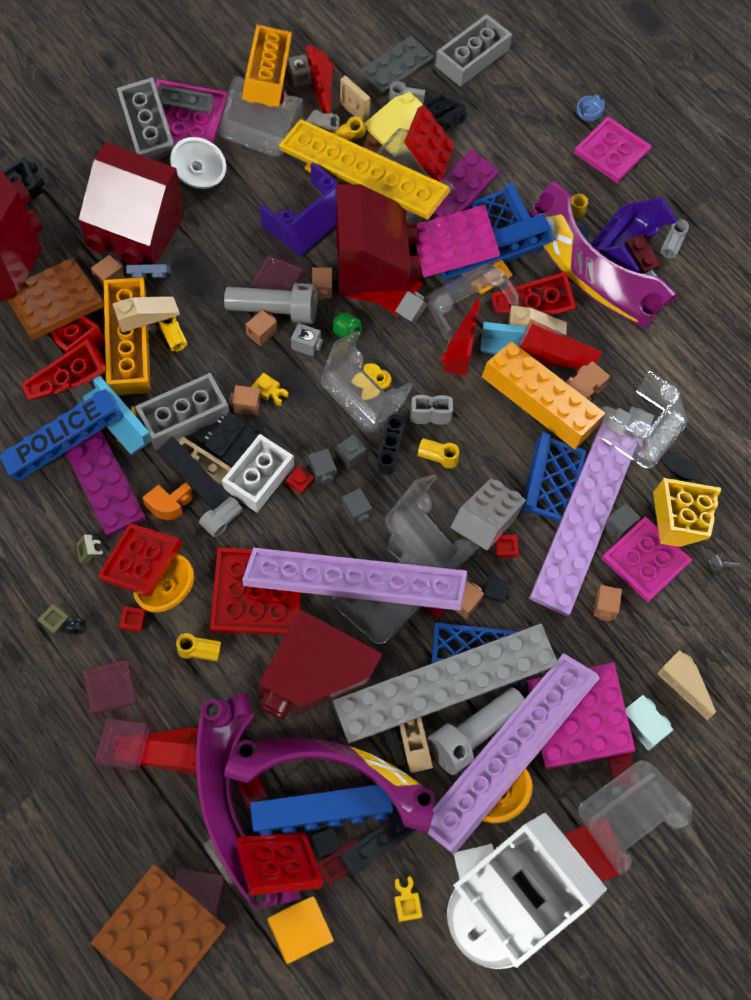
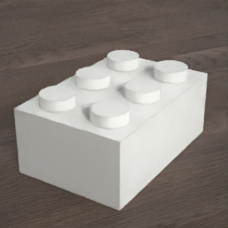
M259 434L222 479L223 490L258 513L293 469L294 456Z

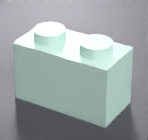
M644 695L625 709L630 730L648 751L673 731L670 721L665 716H661L656 710L655 704L649 698L646 699Z

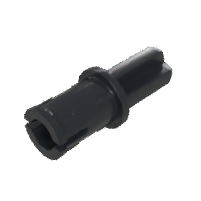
M395 727L383 731L387 744L386 750L390 752L395 767L400 769L407 766L408 762L402 748L403 742H400Z

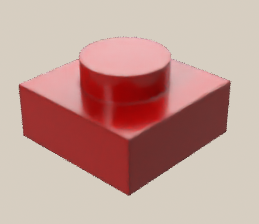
M298 466L286 479V484L302 495L315 481V477L301 466Z
M501 535L496 541V558H518L517 535Z
M124 606L119 625L120 630L142 633L146 610Z

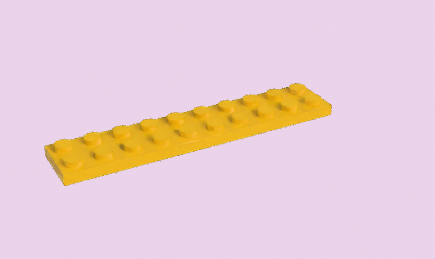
M302 119L297 122L278 145L281 151L308 164L314 162L325 172L351 184H361L427 220L450 192L449 186Z

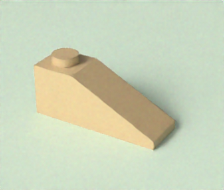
M132 297L113 303L122 333L180 315L174 297Z
M511 306L508 325L527 327L530 319L554 330H563L562 333L566 335L567 322L533 308Z
M178 438L177 441L219 486L223 487L222 479L231 470V467L186 438Z
M679 650L663 666L658 675L708 720L716 712L699 670L693 663V659L688 654L682 653Z
M421 718L400 725L410 772L414 773L433 768Z

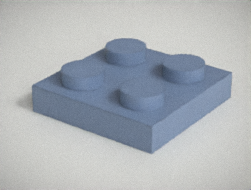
M167 264L126 265L127 274L132 275V278H146V275L150 274L154 278H166V274H171L170 266Z

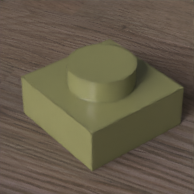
M52 604L39 617L38 621L52 634L56 635L66 625V620L70 618Z

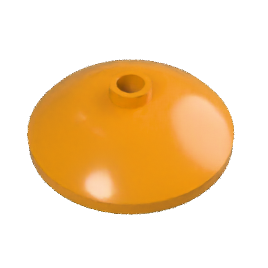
M176 554L151 598L133 592L136 602L144 610L154 613L164 612L178 605L188 595L193 585L194 570L191 563L184 556Z
M526 768L504 794L506 797L500 799L482 821L503 823L515 818L525 809L530 801L533 789L532 779Z

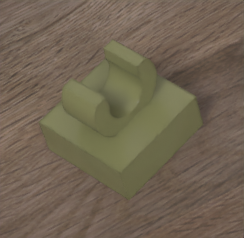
M83 535L76 544L80 564L89 563L92 558H99L103 553L102 551L95 550L94 547H98L100 541L93 540L92 535Z

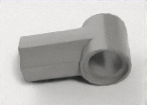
M395 81L390 85L388 101L390 102L397 96L411 92L423 105L425 90L409 88L404 83Z
M314 110L306 120V122L326 131L337 130L340 126V119L337 114H323L318 110Z
M677 219V223L671 225L660 251L664 257L668 259L676 258L689 229V225L685 220Z
M608 406L600 408L605 412L601 423L603 422L612 430L623 435L633 416L620 408H617V410Z
M229 497L214 511L209 510L201 517L199 524L210 535L217 538L226 530L227 524L238 516L243 509L236 499Z

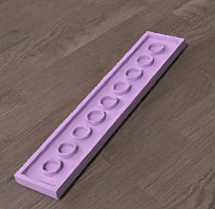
M603 422L600 424L529 596L530 600L566 617L570 615L639 438L626 432L623 435L619 434Z
M253 548L242 581L243 586L461 610L467 581V571Z
M563 653L557 660L559 665L552 667L433 808V817L429 833L427 834L454 855L600 679L596 672Z

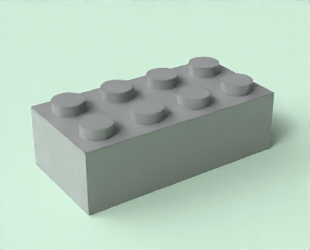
M486 14L437 51L435 66L461 87L510 50L512 33Z
M153 77L117 88L136 153L153 160H160L171 156L175 145Z
M211 373L135 406L140 422L149 431L151 443L155 450L159 449L171 436L176 440L197 432L199 428L216 423L222 414L226 416L229 412L228 404Z
M489 479L461 506L450 528L488 550L516 520L526 499L518 492L504 487L500 481Z

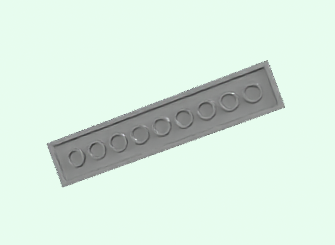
M542 624L335 699L333 703L347 742L351 744L544 672L559 664Z

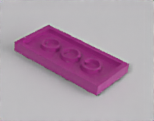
M471 149L440 182L449 186L450 192L433 214L436 217H444L458 211L467 210L498 177L500 170Z

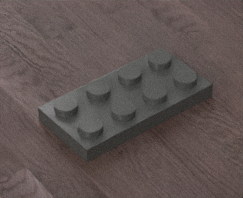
M409 36L360 69L358 76L383 97L389 93L390 85L393 82H405L433 63L435 56L415 38Z

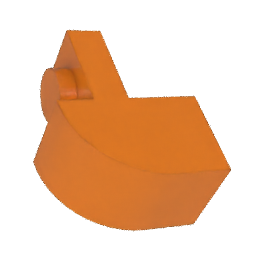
M185 482L169 495L158 484L143 497L145 507L157 518L174 520L183 515L181 506H185L191 501L193 497L192 488Z

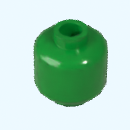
M344 312L334 318L333 332L345 341H352L361 335L362 323L357 317Z

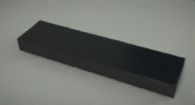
M173 436L156 450L213 511L230 497Z
M397 814L339 855L338 859L351 877H353L417 830L405 827L400 815Z

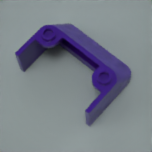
M314 162L311 164V184L318 188L323 195L302 213L297 215L291 210H283L278 215H275L264 205L260 206L261 226L298 255L309 253L336 229V185L338 183Z
M663 197L626 204L614 214L590 245L615 264L637 272L639 268L624 244L626 240L643 234L644 237H654L659 233V229L662 226L675 224L678 220Z

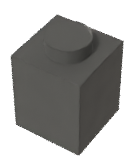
M352 435L337 445V457L350 471L366 460V448Z
M328 449L308 455V464L317 485L321 483L328 484L336 479L337 469Z
M361 488L342 496L341 505L353 526L358 523L363 524L372 517V507Z
M625 503L607 518L606 531L619 540L637 525L641 517Z

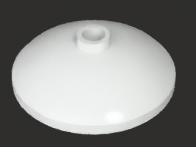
M197 137L185 138L179 141L171 152L170 164L177 168L178 179L190 187L197 189L212 188L218 185L225 175V158L219 148L208 140Z

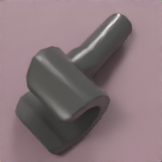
M720 555L713 556L712 560H709L710 566L714 571L720 570L723 567H740L739 562H723Z

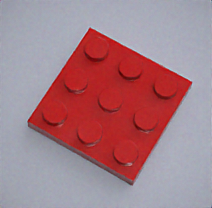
M425 105L417 108L404 144L429 177L441 182L455 146L452 140L444 133L443 128L433 118L432 113L428 111Z
M130 523L97 577L106 583L151 598L183 542L179 538Z
M305 832L236 838V848L250 895L322 888L323 880Z

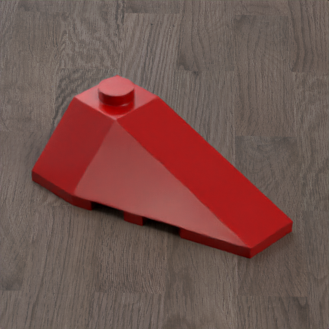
M308 45L306 46V56L311 69V84L322 113L331 114L332 73L335 72L334 63L329 60L326 53Z
M566 271L491 294L495 313H510L511 306L533 308L545 314H560L576 309Z
M481 299L475 300L449 342L447 352H442L441 364H444L443 372L467 376Z
M84 316L51 331L57 346L66 352H69L86 339L99 349L105 345V338L99 327Z
M530 319L517 345L542 365L579 369L583 365H589L592 361L597 364L602 354V351Z
M86 339L21 383L28 400L32 401L89 383L105 372L106 361L100 349Z
M191 727L122 737L116 761L197 775L196 748L198 728Z

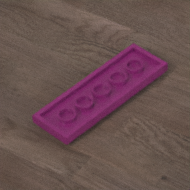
M101 430L65 452L107 538L125 530L130 523L136 525L146 520Z

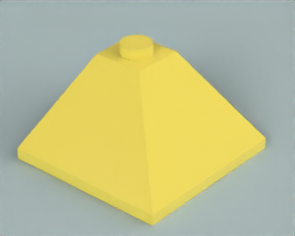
M411 92L397 96L364 123L365 128L395 158L410 153V150L404 144V140L417 108L422 106V103Z

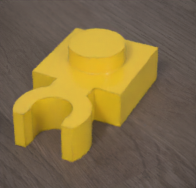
M265 373L251 386L253 388H260V397L266 401L272 397L278 406L282 405V400L278 398L279 396L289 397L288 392L285 389H278L280 384Z
M411 877L407 878L408 886L405 888L400 886L399 879L395 880V888L401 895L394 898L398 922L422 918L418 893L411 894L413 887Z

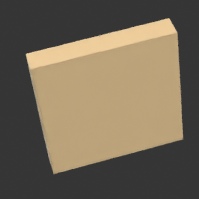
M344 76L340 81V105L352 116L359 117L365 123L369 119L370 97L349 78Z

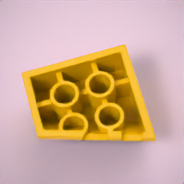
M663 478L653 492L660 544L681 547L709 539L713 529L714 513L718 506L717 499L721 488Z

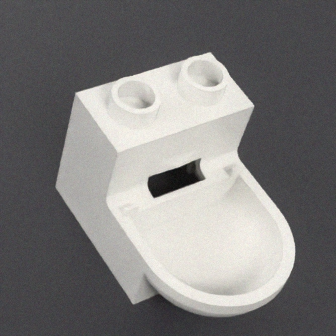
M543 813L523 825L453 885L455 889L449 900L447 911L448 926L457 947L473 962L493 969H503L512 966L517 968L591 907L607 888L550 817ZM520 870L531 886L546 901L538 909L533 906L512 879Z

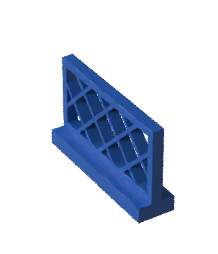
M512 182L505 185L506 189L478 199L471 205L472 208L483 204L489 206L487 210L488 217L496 220L494 227H492L493 231L498 230L499 222L512 225L530 218ZM504 196L506 200L504 206L495 203L496 199ZM492 207L501 209L499 216L490 214ZM505 211L513 214L511 220L502 218ZM542 246L503 259V262L506 263L533 251L535 254L542 252Z
M543 432L536 440L523 494L526 502L520 512L525 514L531 512L560 522L563 516L559 515L555 508L563 505L566 509L570 497L564 499L559 490L567 486L572 494L583 468L586 450L578 447L573 449L566 443L551 439L550 434ZM550 446L557 447L561 454L554 457L550 451ZM571 452L580 455L579 460L575 463L568 456ZM561 457H564L569 465L561 469L556 461ZM552 462L557 472L550 475L545 467L546 464ZM571 469L575 478L569 481L564 471ZM558 474L565 483L559 487L556 486L552 477ZM548 480L553 489L545 493L541 486L542 482ZM554 492L560 500L555 505L548 498V495ZM542 498L549 507L545 510L536 507L537 501Z
M435 623L432 664L444 660L443 658H437V652L442 648H445L451 655L449 657L462 653L464 650H471L470 646L475 642H478L481 646L486 644L481 639L485 635H491L495 640L520 631ZM439 630L448 631L452 636L444 641L439 636ZM463 633H469L473 637L467 644L459 637ZM455 639L462 646L456 652L448 646ZM519 681L514 682V683H511V684H513V685H518Z

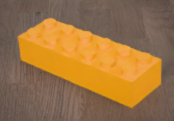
M256 25L242 100H247L250 103L265 104L269 107H279L292 32Z
M144 277L104 280L106 383L117 396L151 393L148 325L122 333L113 307V303L128 298L147 297Z
M512 341L486 363L482 378L573 449L581 445L599 427L605 415L604 411Z

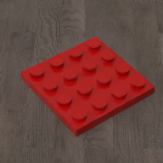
M218 548L210 631L286 635L300 609L301 592L243 586L242 580L253 549Z

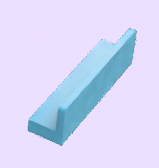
M484 322L480 352L497 354L511 341L518 345L526 326Z
M100 375L93 379L95 389L83 396L84 401L103 389H106L114 396L124 416L106 427L124 448L133 455L151 442L149 431Z

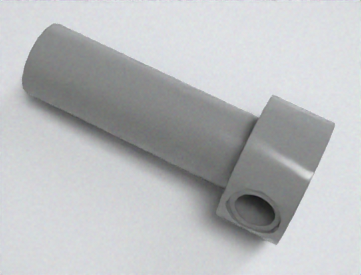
M295 283L292 291L226 287L224 295L226 310L260 312L264 310L266 313L290 314L293 323L313 324L315 322L318 303L317 287L315 284Z
M511 687L455 728L450 724H445L427 738L428 747L436 761L445 771L451 775H456L473 762L472 750L500 730L525 700L518 690Z

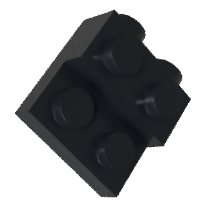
M444 93L423 104L432 113L433 118L443 128L445 133L449 132L451 127L464 123L467 118L465 105Z
M22 157L2 171L11 183L20 179L29 192L31 200L45 192L43 189L45 182L36 173L39 171L37 165L25 157Z
M228 412L226 416L222 414L216 422V425H218L216 430L208 432L204 438L206 442L204 446L209 452L233 467L259 434Z

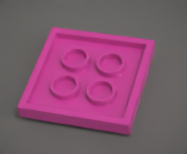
M607 117L575 148L574 154L618 184L650 151L651 145L610 117Z
M646 516L601 558L647 603L692 561L678 546L660 544L658 527Z

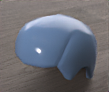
M598 95L583 97L577 103V114L584 121L593 122L603 115L605 102Z

